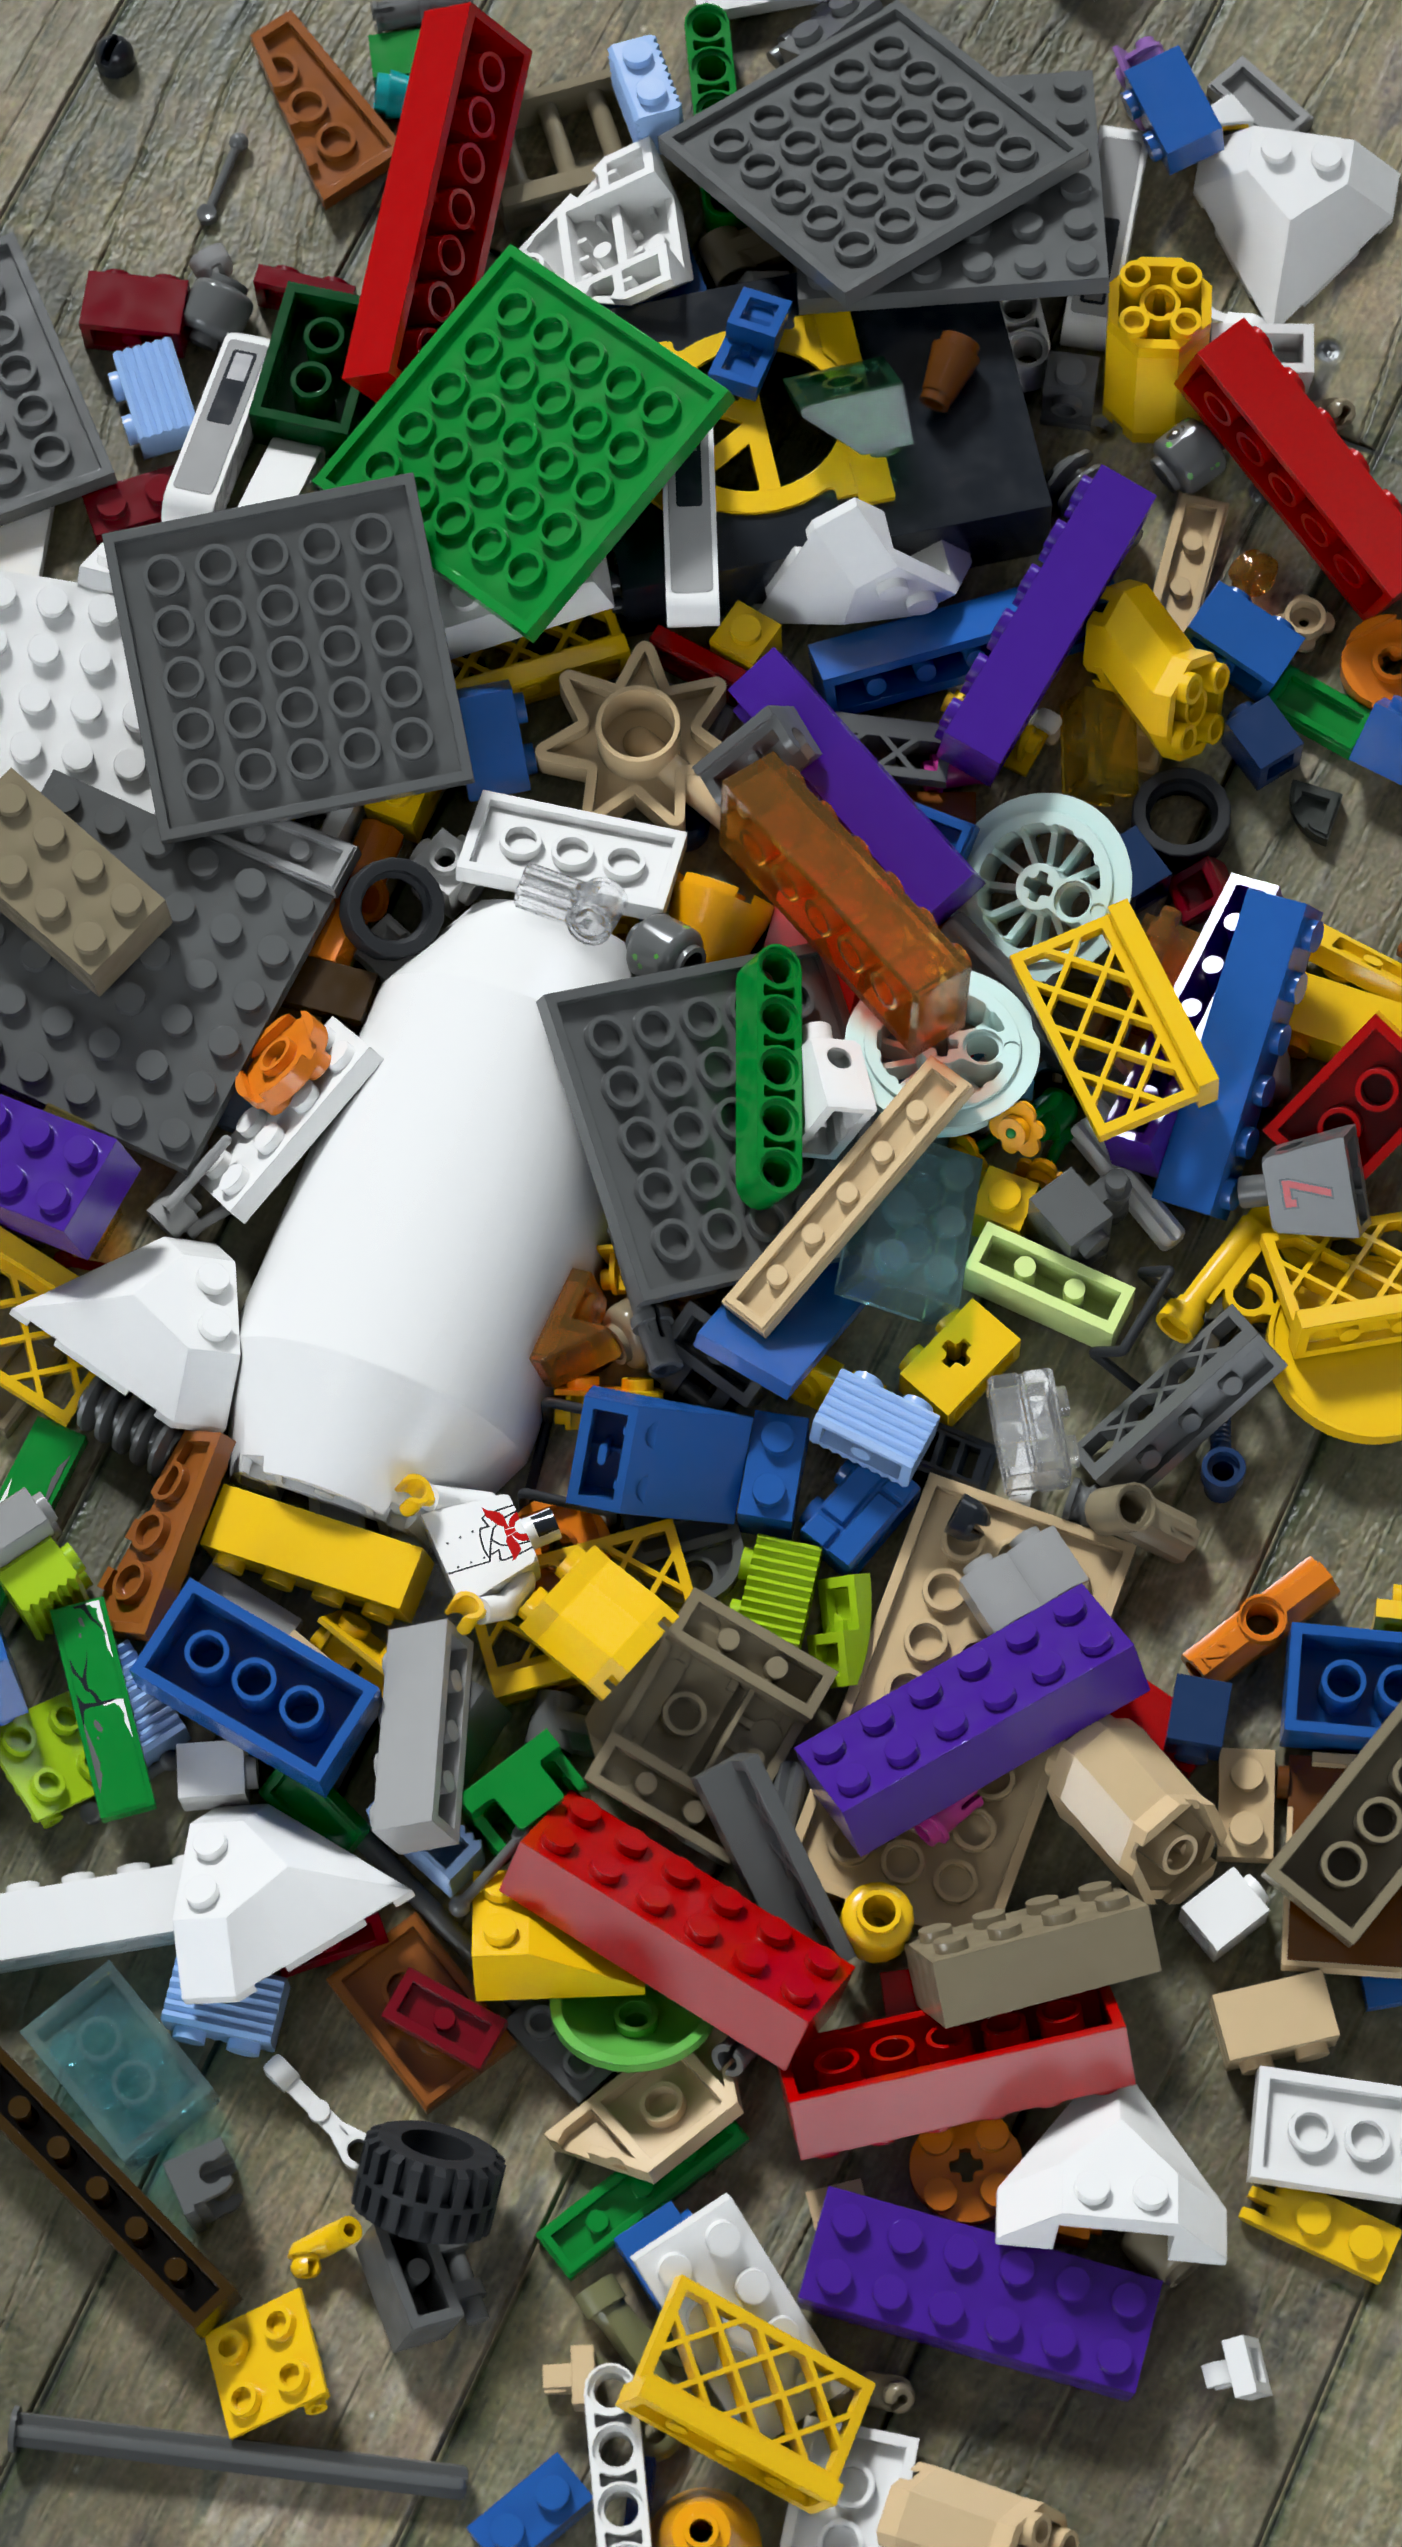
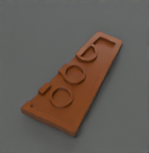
M291 9L250 35L252 47L325 211L389 170L396 136Z
M185 1430L151 1490L152 1496L156 1499L150 1511L144 1513L139 1519L135 1518L125 1536L132 1543L116 1570L108 1566L97 1586L104 1590L101 1597L104 1596L116 1639L148 1642L177 1598L184 1578L189 1572L190 1562L202 1530L208 1522L210 1509L221 1480L228 1469V1462L236 1441L221 1432Z

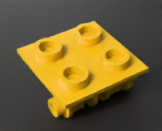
M298 2287L213 2329L205 2337L230 2439L238 2438L299 2407H304L307 2415L320 2414L328 2408L326 2401L330 2398L331 2394L326 2384L322 2360L318 2353V2344L314 2337L310 2313L306 2306L302 2288Z

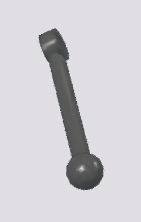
M237 132L230 137L229 145L231 149L207 203L202 204L197 209L198 220L204 226L213 225L217 221L216 206L239 153L245 151L248 147V138L243 133Z
M168 1750L164 1752L160 1757V1761L148 1769L150 1780L165 1770H177L176 1751ZM88 1801L80 1808V1817L88 1825H95L101 1821L97 1803L94 1801Z
M515 1826L511 1833L512 1839L463 1895L454 1896L450 1900L449 1911L453 1916L464 1917L469 1913L471 1909L470 1902L514 1854L520 1841L533 1829L532 1826L525 1831H519Z

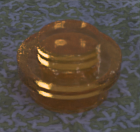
M1258 549L1248 550L1237 557L1229 569L1228 576L1232 581L1231 586L1243 590L1250 598L1262 596L1273 587L1279 565L1271 554L1262 553Z

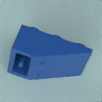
M593 1385L584 1396L566 1503L620 1514L734 1524L754 1417Z

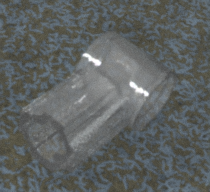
M529 861L516 889L513 903L516 908L566 925L569 933L576 940L586 945L595 946L601 945L609 939L628 906V897L622 886L610 878L597 877L585 882Z

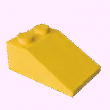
M499 1870L473 1899L472 1966L476 2001L646 1995L645 1983L500 1892L499 1889L507 1870ZM473 1871V1882L483 1871Z

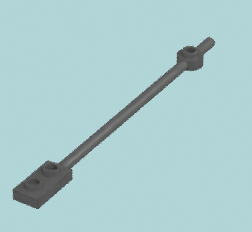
M369 1831L357 1849L376 1869L413 1890L415 1897L407 1902L473 1970L472 1936L393 1853ZM550 1999L502 2000L513 2011L506 2018L509 2024L506 2030L578 2106L594 2095L617 2073L616 2071L602 2069L586 2063L572 2054L562 2044L552 2024Z

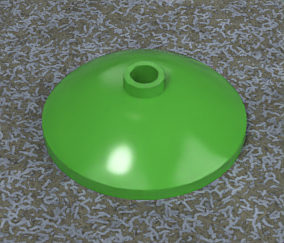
M646 1983V1995L550 1999L552 2024L562 2044L572 2054L586 2063L616 2072H644L672 2065L698 2049L709 2037L714 2026Z

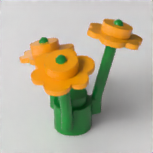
M1049 1087L1032 1104L1027 1101H1019L1002 1114L990 1119L989 1129L991 1133L978 1142H975L968 1134L950 1137L949 1145L945 1148L947 1160L957 1174L963 1177L970 1176L972 1180L981 1185L986 1174L985 1170L988 1168L987 1161L981 1153L1000 1140L1003 1149L1007 1153L1015 1154L1019 1151L1025 1157H1034L1041 1150V1142L1052 1140L1054 1143L1046 1158H1035L1033 1161L1028 1158H1020L1017 1162V1168L1013 1173L1039 1183L1040 1191L1062 1174V1172L1057 1171L1056 1163L1065 1146L1074 1138L1071 1134L1070 1125L1077 1119L1078 1107L1074 1099L1067 1092L1057 1087Z

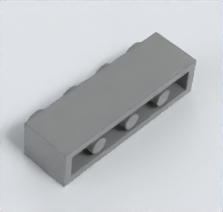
M448 1619L388 1630L387 1652L382 1658V1670L385 1678L383 1702L380 1703L378 1708L380 1739L379 1751L374 1757V1772L376 1775L375 1799L370 1807L369 1817L372 1832L399 1855L459 1844L474 1643L466 1635L458 1633L456 1626Z

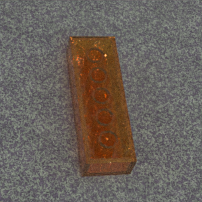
M772 751L723 780L719 845L911 1056L915 1058L965 1027L972 963L967 952L958 943H951L938 929L932 914L926 908L918 907L904 891L902 883L894 873L883 870L872 858L866 843L859 836H852L839 822L832 806L824 800H818L806 787L801 773L794 766H787Z

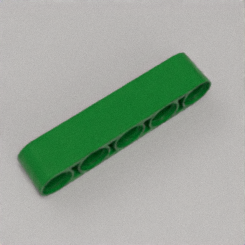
M712 3L696 5L685 16V51L692 117L737 92L729 19L727 13L720 6ZM703 34H713V35H715L714 37H710V38H702V37H700V35H703ZM708 77H717V78H720L719 80H716V81H706V80H704L705 78H708ZM700 186L703 222L707 233L725 225H733L738 230L748 227L732 212L723 213L717 211L725 206Z
M770 944L764 947L740 969L736 978V1189L741 1200L747 1206L756 1210H767L776 1205L797 1188L802 1178V969L797 955L790 948L781 944ZM763 970H766L769 974H771L772 978L774 979V982H772L766 977ZM763 1020H766L769 1024H771L772 1028L774 1029V1032H771L765 1026ZM763 1070L767 1071L772 1076V1078L774 1079V1083L770 1082L766 1078V1076L763 1073ZM763 1120L771 1125L775 1135L766 1129ZM763 1171L772 1177L775 1186L765 1179Z

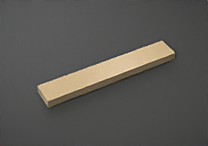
M1179 492L1153 593L1184 632L1205 602L1228 515L1229 503ZM1122 704L1106 764V772L1147 781L1155 773L1160 772L1163 757Z
M930 1055L722 1300L724 1307L766 1339L975 1093L973 1085Z

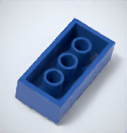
M192 1578L188 1579L129 1670L137 1688L324 1798L327 1797L378 1716L379 1705L383 1702L380 1689L376 1685Z
M1292 1622L1286 1643L1279 1746L1358 1754L1402 1700V1632Z

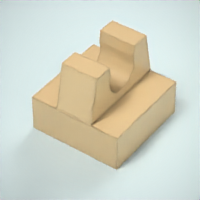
M572 2345L571 2363L542 2365L545 2395L572 2394L574 2411H585V2381L590 2372L596 2368L594 2345Z

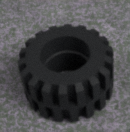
M400 2120L377 2124L366 2133L352 2192L351 2204L355 2206L354 2209L358 2214L365 2217L367 2221L389 2233L406 2239L439 2245L477 2242L482 2237H487L490 2233L506 2169L505 2159L490 2144L468 2132L451 2126L419 2120Z

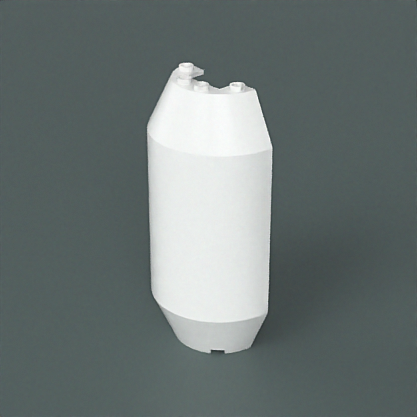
M526 896L524 901L509 899L480 900L379 986L358 1037L381 1055L384 1060L311 1145L239 1315L241 1356L228 1416V1437L236 1441L229 1459L230 1483L281 1501L285 1489L336 1506L377 1521L381 1535L424 1548L428 1554L432 1555L434 1552L427 1538L421 1516L427 1512L421 1508L413 1516L407 1517L402 1515L399 1510V1506L407 1498H412L410 1494L396 1492L394 1489L407 1475L419 1474L425 1477L431 1485L489 1491L496 1494L527 1464L542 1424L541 1401L544 1397H554V1389L559 1384L568 1362L566 1355L568 1347L575 1337L579 1335L599 1285L600 1272L607 1265L597 1252L596 1247L597 1245L612 1244L607 1233V1228H609L536 1004V1001L544 994L637 977L629 970L627 965L625 942L603 930L605 925L597 917L582 912L576 913L575 916L556 910L550 902L537 896Z

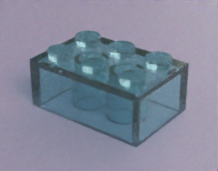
M932 1142L841 1250L834 1294L930 1326L957 1309L960 1304L983 1159Z
M110 1960L19 2031L28 2045L132 2174L221 2102L214 2088Z

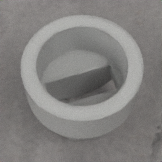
M222 243L212 244L202 249L188 263L197 279L203 277L210 278L212 272L231 277L233 273V262Z

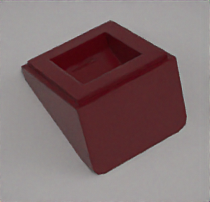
M1206 856L1171 877L1169 893L1185 927L1189 928L1208 920L1230 877L1222 861Z

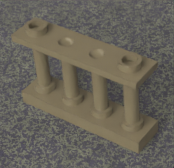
M611 68L524 91L516 130L541 123L557 173L533 181L528 179L515 138L513 139L506 171L509 186L502 189L499 203L500 214L506 233L543 223L570 193L578 197L596 178L592 170L598 163L583 167L576 166L560 117L589 110L604 157L623 148L608 104L618 102L611 84ZM659 154L673 187L694 181L663 154Z

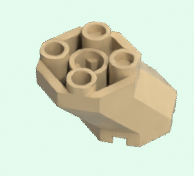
M1108 1714L1074 1734L1048 1757L1045 1772L1050 1779L1046 1789L1059 1817L1080 1834L1136 1898L1148 1905L1157 1904L1155 1899H1162L1167 1904H1181L1213 1876L1217 1861L1211 1857L1215 1842L1223 1848L1227 1836V1831L1216 1806L1200 1795L1157 1744L1136 1723L1129 1718H1114Z
M918 2462L910 2469L917 2473L911 2480L899 2478L891 2485L876 2530L878 2546L1079 2547L1078 2533L1075 2530L1068 2529L1066 2515L1046 2503L1024 2498L944 2468Z

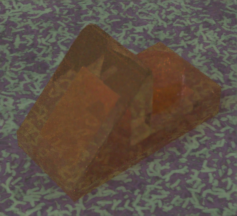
M572 1268L529 1357L546 1387L558 1388L617 1359L622 1354V1350L610 1329L600 1325L605 1316L607 1299L592 1272Z

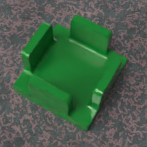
M546 1728L466 1789L462 1795L461 1812L465 1825L477 1840L481 1839L494 1857H496L506 1846V1843L494 1828L502 1826L510 1837L515 1826L519 1831H525L531 1826L534 1828L549 1811L564 1801L562 1791L554 1783L557 1779L560 1778L569 1790L572 1789L588 1799H591L590 1788L564 1756L560 1744ZM511 1857L506 1861L503 1867L512 1860Z

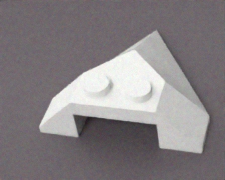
M1252 126L1224 136V150L1198 162L1193 194L1200 207L1205 208L1215 227V235L1249 299L1253 298L1265 322L1285 324V321L1302 305L1305 307L1359 255V250L1376 233H1382L1392 223L1400 173L1355 140Z
M650 136L605 156L592 170L596 178L578 197L570 193L519 248L526 255L602 304L631 306L649 301L694 280L683 209Z
M854 497L811 521L805 530L807 541L803 547H793L766 586L767 599L763 604H754L752 608L780 624L846 625L924 615L935 610L938 603L957 593L972 564L970 553L943 540L912 556L894 549L885 512Z
M164 1236L11 1309L9 1314L25 1326L31 1321L56 1339L55 1347L126 1396L130 1391L157 1411L154 1416L170 1428L224 1433L226 1430L241 1351L235 1261L216 1243Z
M270 1804L215 1807L189 1825L172 1921L182 2000L185 2005L240 2002L258 1991L255 1987V1984L283 1967H286L288 1972L292 1971L367 1926L364 1919L392 1902L397 1908L415 1897L412 1889Z
M1137 2085L1119 2088L1117 2091L1107 2095L1092 2094L1073 2099L997 2189L995 2244L1053 2249L1058 2227L1062 2225L1168 2235V2260L1226 2265L1227 2209Z

